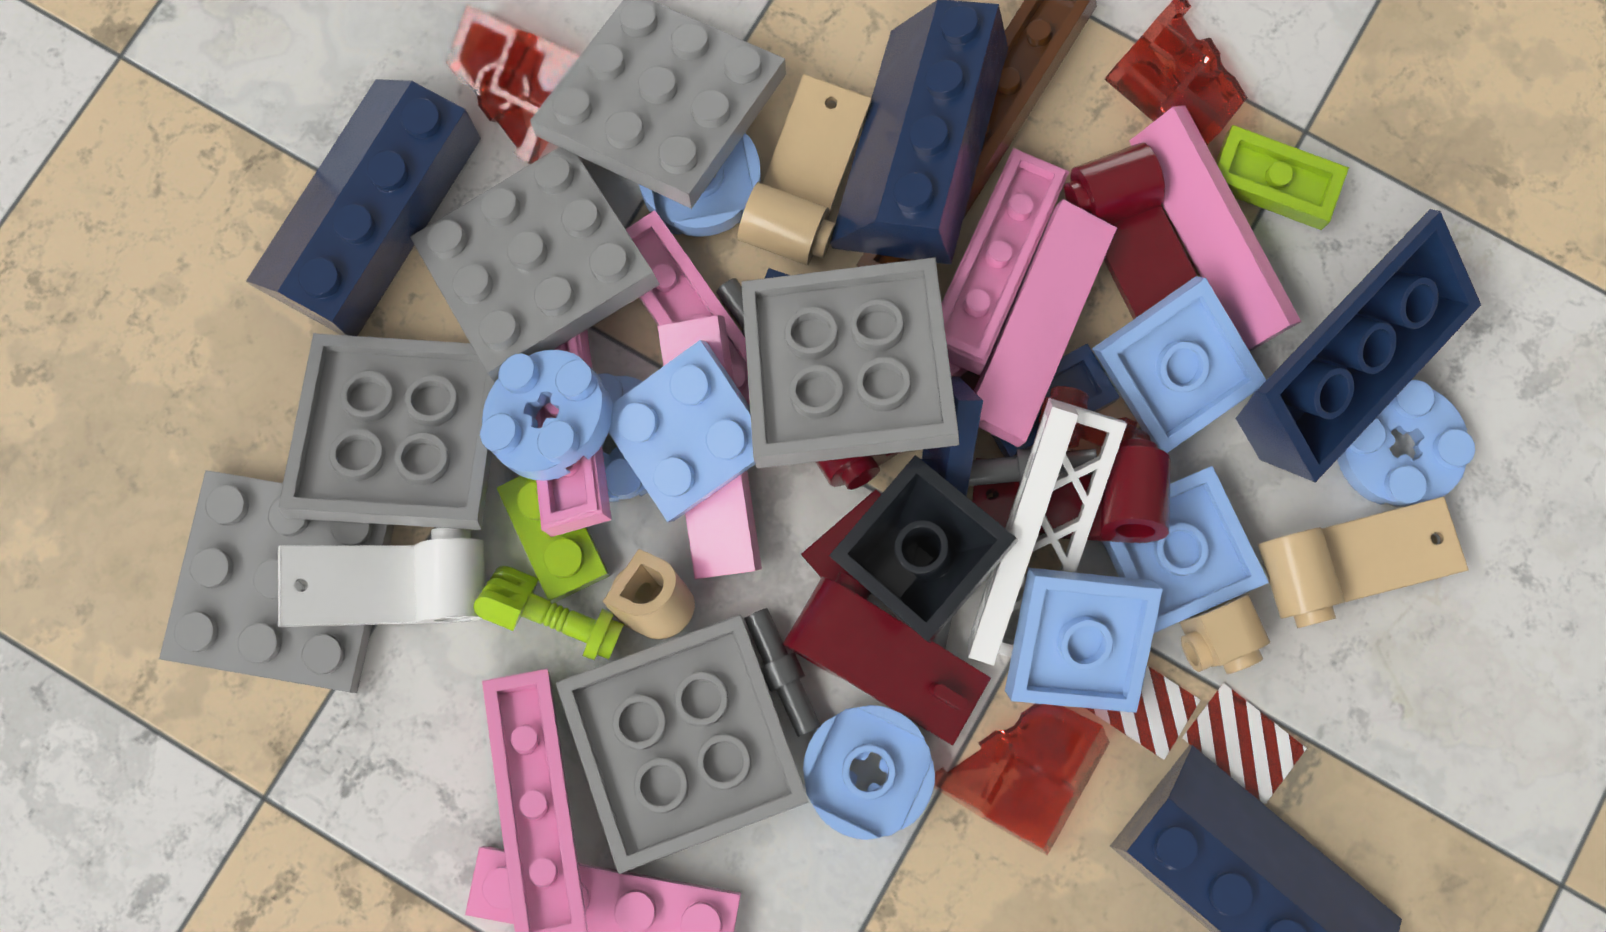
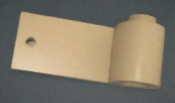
M803 74L763 182L756 183L746 203L738 229V241L804 265H809L814 255L820 258L825 257L836 224L828 221V217L872 103V98ZM830 100H833L837 103V105L834 103H829L826 106V103Z
M1445 497L1326 528L1319 527L1297 532L1258 544L1280 618L1294 616L1297 628L1336 619L1333 605L1469 571ZM1433 533L1439 535L1440 537V543L1438 545H1436L1438 539L1435 535H1433Z

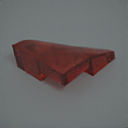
M1172 0L1104 80L1153 122L1172 107L1185 105L1206 145H1208L1223 130L1248 97L1235 76L1224 68L1221 62V53L1211 38L1199 40L1190 29L1183 17L1192 7L1188 0Z
M466 5L446 64L462 84H466L473 89L477 95L478 106L489 121L498 122L517 149L513 153L517 158L527 164H532L539 159L549 142L535 136L530 120L579 58L580 54L489 11Z
M1035 703L1021 713L1019 720L1014 726L1007 730H996L978 742L981 749L948 772L944 767L936 771L934 788L984 820L1048 856L1110 742L1103 725L1064 706Z

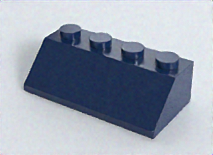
M936 0L891 30L872 94V103L864 122L830 240L833 249L913 260L936 258V263L952 264L1008 51L999 4Z
M376 79L246 282L340 335L358 336L415 246L410 236L428 225L481 140L466 109L414 81Z
M1429 209L1262 384L1235 418L1261 461L1316 483L1481 306L1441 211Z
M1189 745L1110 845L1112 849L1210 932L1400 931L1402 919L1193 745Z

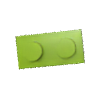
M1232 125L1226 133L1216 159V164L1236 199L1322 230L1331 221L1349 167Z
M519 476L496 487L548 600L556 603L610 576L587 527L554 537L541 530L536 480Z

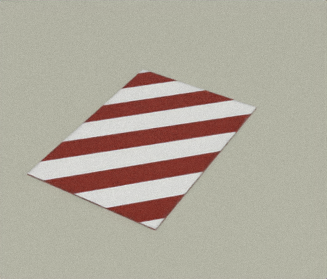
M1147 666L1137 713L1085 709L1165 760L1199 704L1200 699Z
M1225 683L1221 685L1182 737L1183 740L1197 748L1263 804L1268 802L1307 749Z

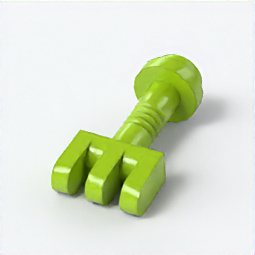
M499 566L496 568L490 580L483 588L482 593L474 602L473 608L479 617L511 631H514L520 618L524 617L587 643L582 656L594 661L597 655L608 660L610 659L624 626L623 623L613 620L614 614L603 608L596 620L574 610L570 611L569 608H564L562 605L558 606L557 603H552L550 600L535 595L534 592L539 581L538 578L509 566Z

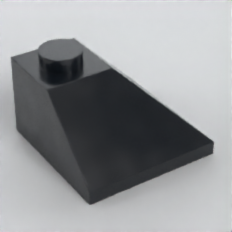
M915 455L829 556L922 638L931 643L1016 544L1018 539Z

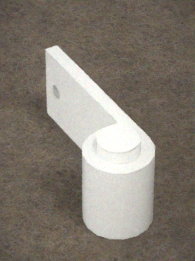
M432 529L431 540L422 541L416 545H280L278 547V627L457 623L483 620L475 613L473 606L485 587L484 541L471 538L470 529Z

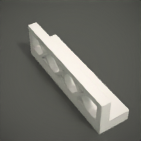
M1048 399L1005 528L1018 541L990 573L968 639V658L993 666L998 654L1011 658L1014 640L1004 637L1012 612L1021 608L1023 594L1018 596L1021 586L1024 590L1025 572L1033 551L1051 543L1062 563L1060 571L1076 572L1127 425L1125 421L1055 399ZM1076 423L1107 432L1099 456L1073 468L1066 455V451ZM1063 463L1067 472L1058 476ZM1094 471L1086 492L1079 478ZM1072 482L1083 502L1079 516L1053 529L1045 515L1052 492ZM1042 525L1046 533L1038 536ZM1073 532L1065 553L1058 539Z

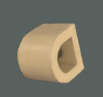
M641 549L637 550L626 568L616 576L611 590L602 601L624 626L648 638L657 640L670 638L681 632L690 622L695 609V600L692 592L667 561Z
M1249 594L1235 597L1179 622L1185 634L1181 637L1183 652L1190 665L1197 672L1222 665L1226 674L1243 670L1261 662L1263 657L1259 649L1270 643Z

